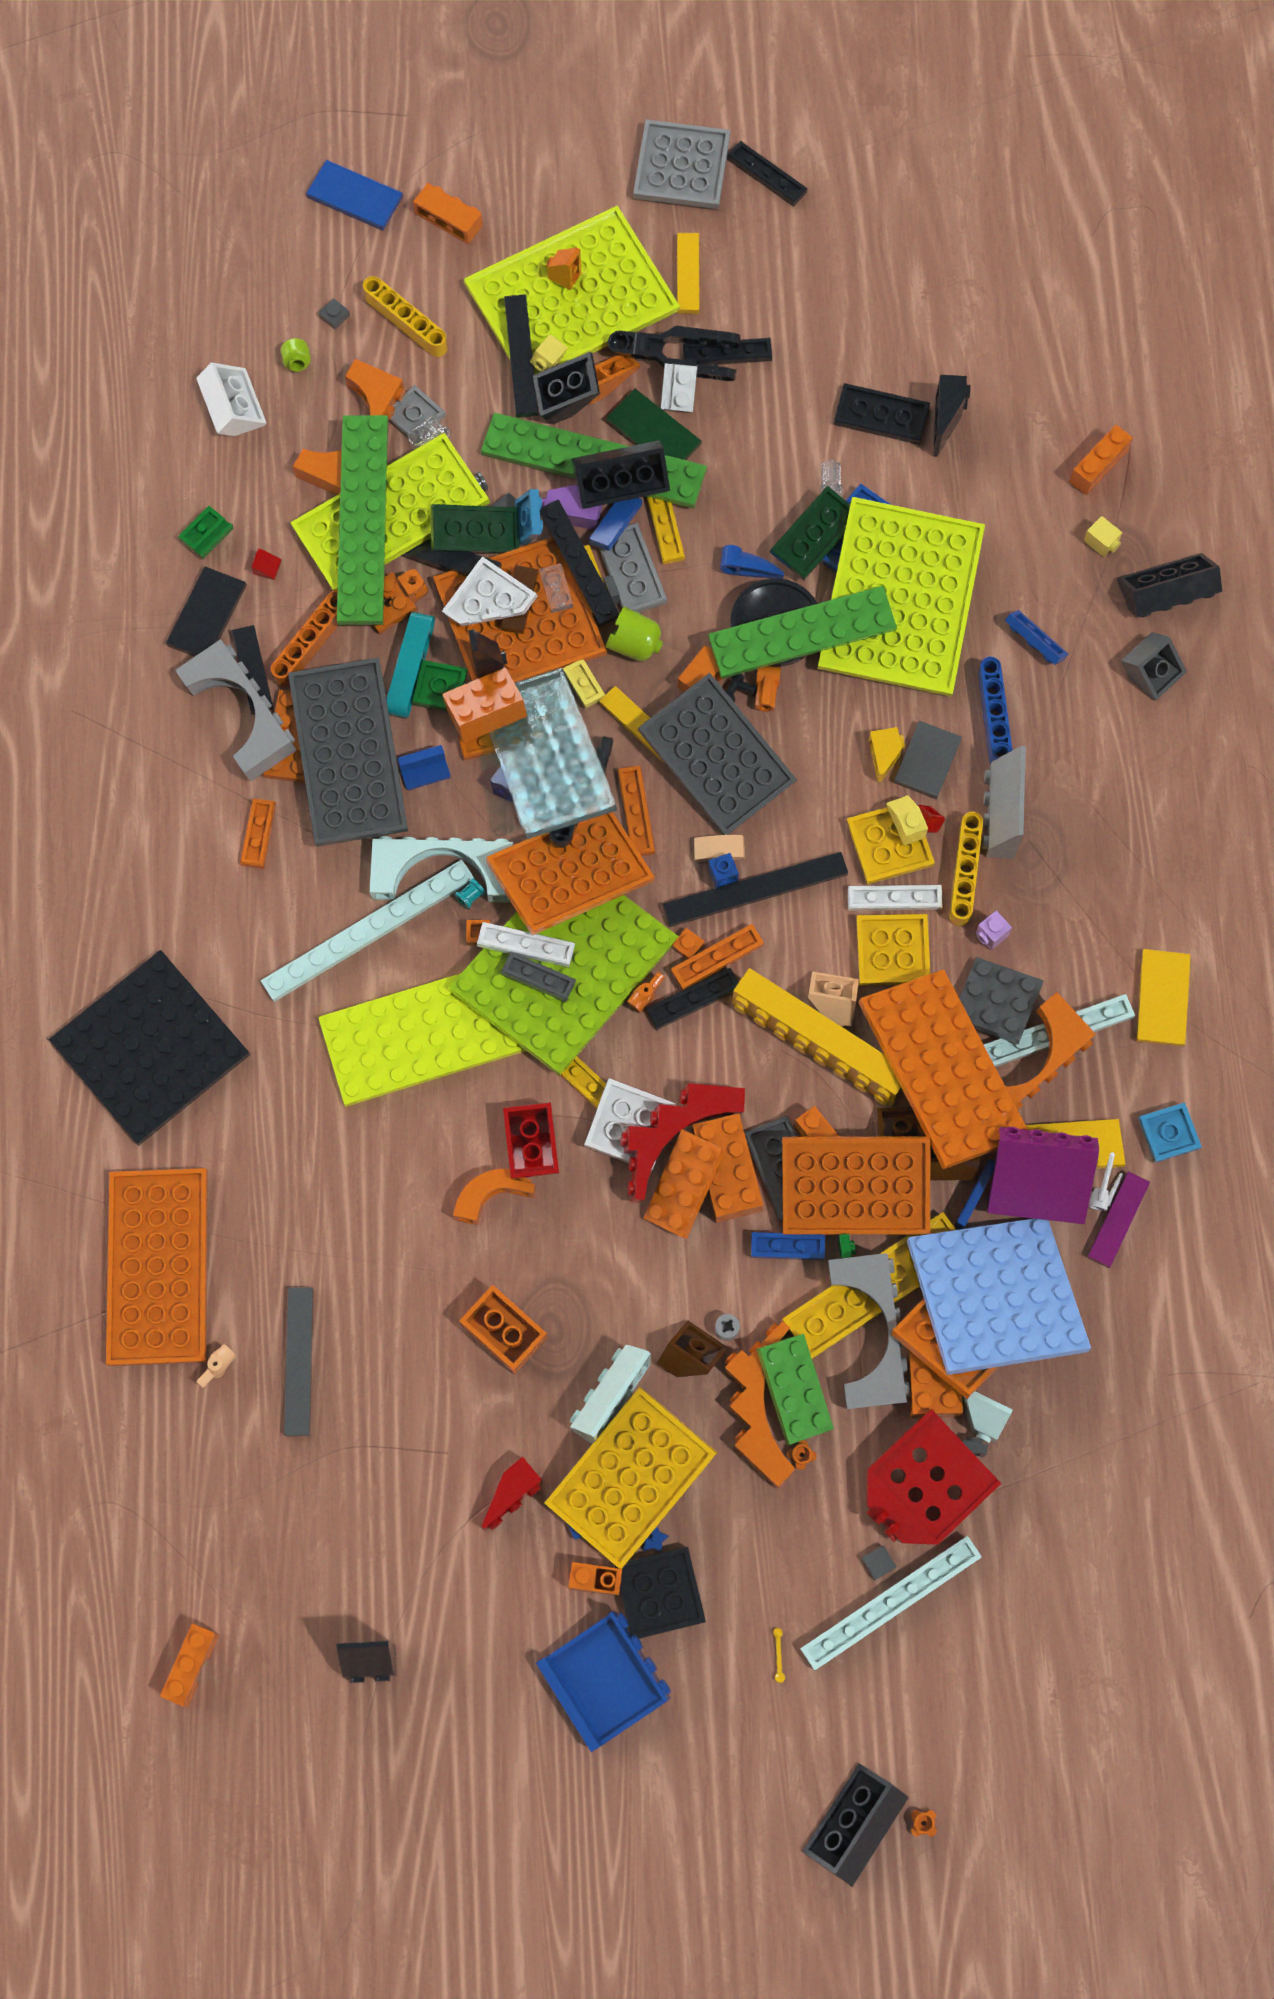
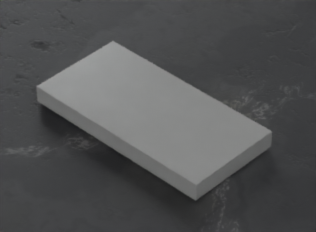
M638 523L628 525L610 551L599 548L608 575L613 576L620 593V606L622 609L625 606L640 613L668 603Z

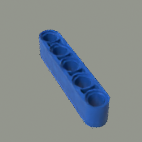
M989 656L984 658L980 664L978 681L988 757L991 765L992 761L998 759L996 753H1003L1005 755L1013 751L1001 663L997 658ZM991 668L994 670V673H988L984 669ZM994 689L997 694H990L987 690ZM996 710L1000 713V715L995 716L991 714L990 711ZM993 732H1001L1003 736L997 737L993 734Z

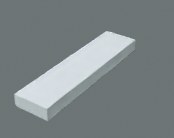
M942 885L848 886L847 888L848 911L942 910L943 908Z
M483 922L477 947L508 954L513 952L525 958L570 967L575 943L538 934L532 936L529 932Z

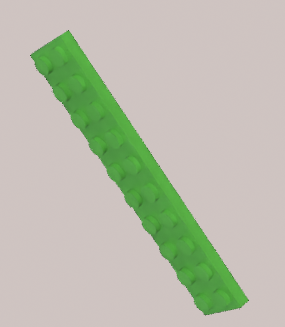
M494 413L481 449V454L575 479L571 458L629 446ZM665 455L670 491L645 497L694 509L706 475L707 466Z
M343 415L337 596L338 625H383L388 415Z

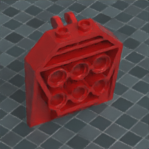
M930 1409L866 1469L865 1505L869 1508L866 1513L876 1524L883 1523L886 1526L884 1532L893 1542L898 1539L899 1542L905 1544L938 1545L1002 1483L943 1420ZM916 1448H922L925 1451V1459L921 1462H916L913 1459L912 1454ZM935 1466L940 1467L943 1472L942 1478L938 1481H934L930 1477V1471ZM897 1468L901 1469L904 1474L903 1480L899 1483H895L891 1479V1472ZM956 1485L960 1489V1495L952 1500L947 1492L950 1486ZM913 1487H917L921 1491L920 1499L915 1502L911 1501L908 1497V1492ZM930 1506H935L938 1509V1517L935 1520H929L926 1517V1510Z

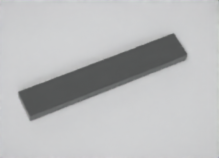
M313 1287L288 1288L284 1436H310Z

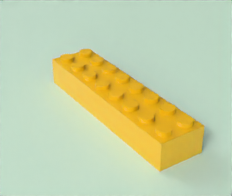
M751 968L747 970L733 990L732 1004L737 1012L742 1015L747 1013L754 1018V1022L763 1028L767 1026L773 1030L774 1035L783 1041L787 1039L792 1042L794 1048L803 1054L807 1052L812 1055L814 1061L819 1065L829 1066L834 1069L833 1072L841 1079L845 1080L847 1078L851 1080L858 1090L864 1093L868 1091L874 1095V1099L878 1103L885 1106L888 1104L892 1107L902 1092V1088L885 1054Z

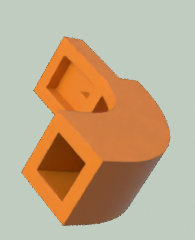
M494 1169L484 1172L472 1179L460 1193L453 1213L454 1220L478 1225L482 1208L491 1197L500 1193H510L534 1198L536 1186L532 1184V1180L527 1178L511 1179L510 1169Z

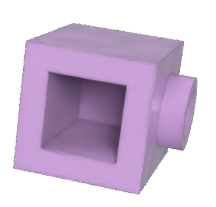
M996 910L978 925L975 934L983 945L992 950L1009 936L1012 927Z

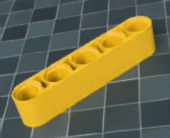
M370 276L364 280L363 290L365 299L373 308L432 356L441 357L446 354L448 349L445 332L380 278Z
M976 812L966 813L959 828L949 912L951 923L958 927L965 926L973 912L983 819ZM972 822L977 828H968L966 823ZM970 844L974 847V850H966L963 845ZM968 866L972 871L966 873L960 867ZM958 888H966L969 894H961ZM961 909L964 910L967 915L964 917H960L956 914L955 911Z

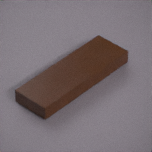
M516 565L513 578L534 591L539 572L538 569ZM530 607L524 615L503 618L501 629L524 634Z

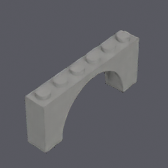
M220 639L175 671L193 696L214 687H231L245 692L252 698L255 707L254 728L245 745L233 755L244 774L252 781L295 752L296 748L292 743L296 740L288 729L283 731L281 725L284 724L277 712L271 713L269 708L272 705L266 696L260 697L257 692L260 690V687L253 678L250 680L247 678L246 674L249 671L242 661L237 663L234 658L237 656V653L230 644L225 646Z
M888 1253L828 1260L831 1286L852 1287L868 1295L882 1310L888 1326L887 1349L878 1366L864 1378L852 1383L843 1384L846 1408L854 1409L907 1402L906 1397H911L909 1382H904L903 1372H907L906 1357H901L900 1347H904V1345L891 1335L897 1323L901 1322L899 1307H894L893 1299L898 1297L896 1283H891L890 1273H894L893 1258L888 1259Z

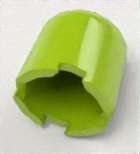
M624 606L615 625L619 626L618 630L615 629L613 634H610L606 648L636 661H646L651 658L653 653L658 654L662 647L663 641L660 640L661 628L655 621Z

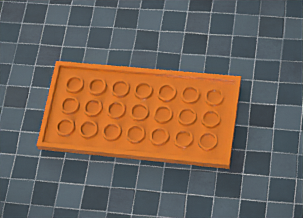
M944 969L860 998L858 1003L926 1137L930 1138V1145L943 1170L997 1150L1000 1139V1127H1016L1028 1130Z
M206 1168L109 1172L107 1366L206 1363L208 1170Z

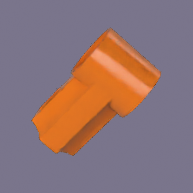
M766 666L758 669L755 709L762 712L774 711L781 667Z

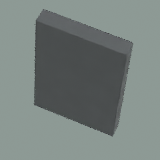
M919 721L894 783L937 799L962 736Z

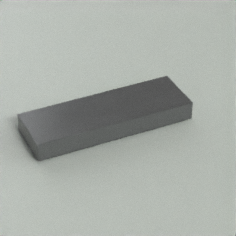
M513 952L510 953L501 971V975L563 1002H567L576 983L574 978Z

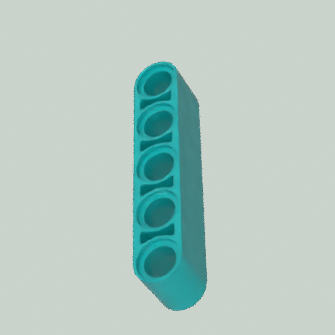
M411 612L386 699L389 715L406 719L410 715L422 660L426 658L432 637L435 616Z

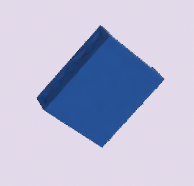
M616 1611L610 1612L608 1616L536 1663L591 1752L671 1699L669 1695L671 1690L664 1679L659 1680L655 1673L657 1670L656 1665L650 1657L646 1658L641 1651L643 1648L641 1641L636 1635L632 1636L627 1629L629 1626L627 1619L622 1613L618 1614Z

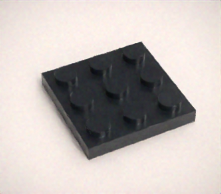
M688 1547L631 1560L622 1568L620 1591L632 1636L636 1635L641 1639L706 1623Z

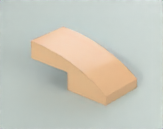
M715 835L694 838L695 860L698 863L705 862L731 853L733 860L745 859L744 836Z

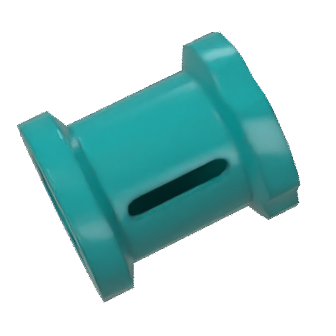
M473 878L469 881L470 884L461 892L455 893L457 900L468 910L479 896L486 894L483 887Z

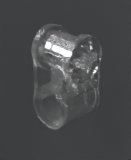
M436 416L428 417L422 424L409 432L408 441L411 451L443 433L449 439L451 436L450 428L443 426Z

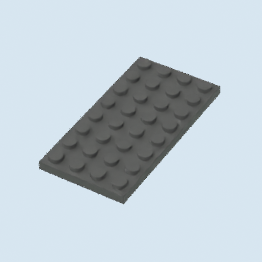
M373 658L288 673L316 847L407 832L408 825L380 659Z

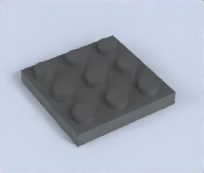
M976 957L959 999L976 1030L1019 1045L1044 980Z

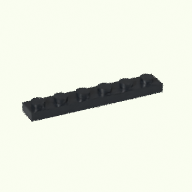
M559 499L541 507L540 515L599 626L601 627L617 619L620 613Z

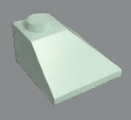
M976 1391L968 1399L962 1395V1405L971 1431L977 1434L976 1438L982 1439V1442L989 1444L992 1441L995 1443L1008 1421L1012 1409Z

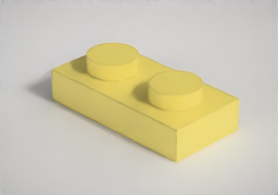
M584 659L563 668L564 675L585 709L599 702L605 696Z

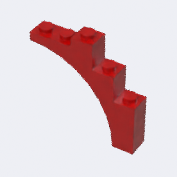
M688 1083L684 1090L681 1089L679 1102L683 1106L659 1104L654 1108V1111H651L650 1125H653V1128L627 1127L625 1132L621 1133L620 1146L624 1147L623 1154H633V1157L629 1159L628 1165L629 1171L632 1172V1181H629L627 1186V1195L631 1196L630 1202L641 1203L645 1200L647 1181L654 1162L664 1146L682 1129L705 1119L730 1116L738 1113L741 1115L744 1112L745 1088Z

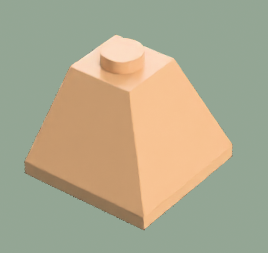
M812 971L808 998L825 1017L840 1026H852L859 979Z

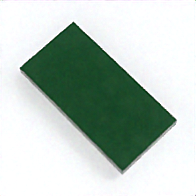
M636 388L606 417V422L635 445L659 440L664 447L666 456L687 460L702 444V440Z
M827 485L770 549V553L804 581L844 536L850 504Z
M430 505L431 551L505 553L520 548L519 507Z

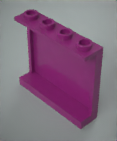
M1000 1127V1139L992 1184L987 1195V1213L1085 1224L1099 1156L1098 1138L1088 1135H1068L1063 1132L1049 1133L1037 1129L1023 1130L1016 1127Z

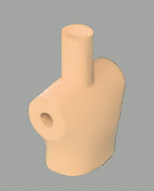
M223 1344L210 1356L208 1370L196 1383L201 1388H204L213 1378L222 1377L231 1362L236 1359L234 1352Z

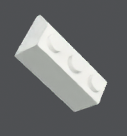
M211 362L196 378L217 434L237 436L267 424L246 368Z

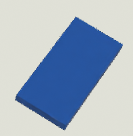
M329 160L325 161L306 193L307 198L382 231L403 198L402 192Z

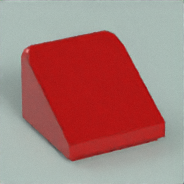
M258 548L251 566L254 575L275 580L282 559Z
M917 805L927 824V832L937 833L943 825L945 817L932 806Z

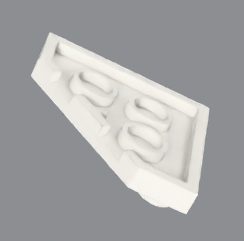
M482 557L442 612L460 626L524 615L538 596L534 591Z

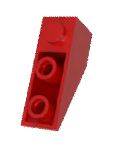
M523 1456L503 1473L482 1524V1528L485 1531L489 1528L493 1531L503 1522L501 1517L508 1511L510 1514H513L523 1505L520 1502L527 1495L531 1498L541 1490L540 1484L543 1482Z

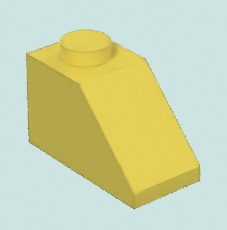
M909 796L886 803L903 845L926 837L928 831L927 824L920 808Z

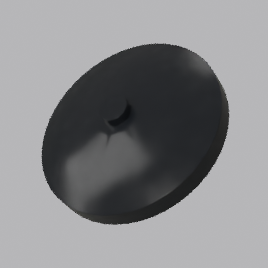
M780 578L761 580L747 587L736 599L731 612L730 628L818 603L807 589L793 581ZM802 656L799 658L784 661L770 666H788L802 660L806 656Z

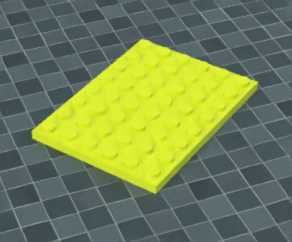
M618 206L464 278L465 286L509 359L510 350L504 296L526 294L532 357L536 349L550 334L568 347L562 360L557 365L588 352L594 353L607 347L609 336L615 331L638 332L677 313L678 309H680L678 302ZM577 247L581 249L582 274L572 289L569 290L548 279L546 264L551 256L554 257L558 250ZM533 365L534 375L540 373L541 371H538Z
M852 497L831 600L883 586L897 629L893 632L821 651L817 669L952 697L985 524Z

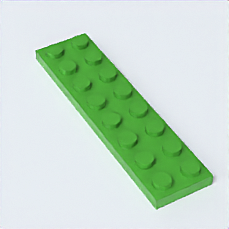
M880 586L708 634V639L720 677L723 679L896 631L897 626L884 587Z

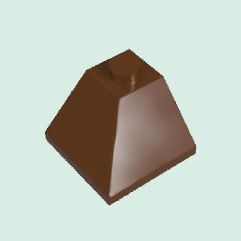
M687 1320L667 1344L656 1364L675 1377L708 1375L727 1351L728 1347Z

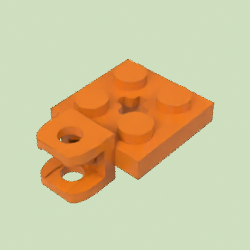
M411 569L399 577H396L393 572L385 576L384 599L390 598L392 600L389 602V607L384 605L383 625H374L379 634H382L408 617L411 612L418 610L414 603L427 594L428 587L416 569Z

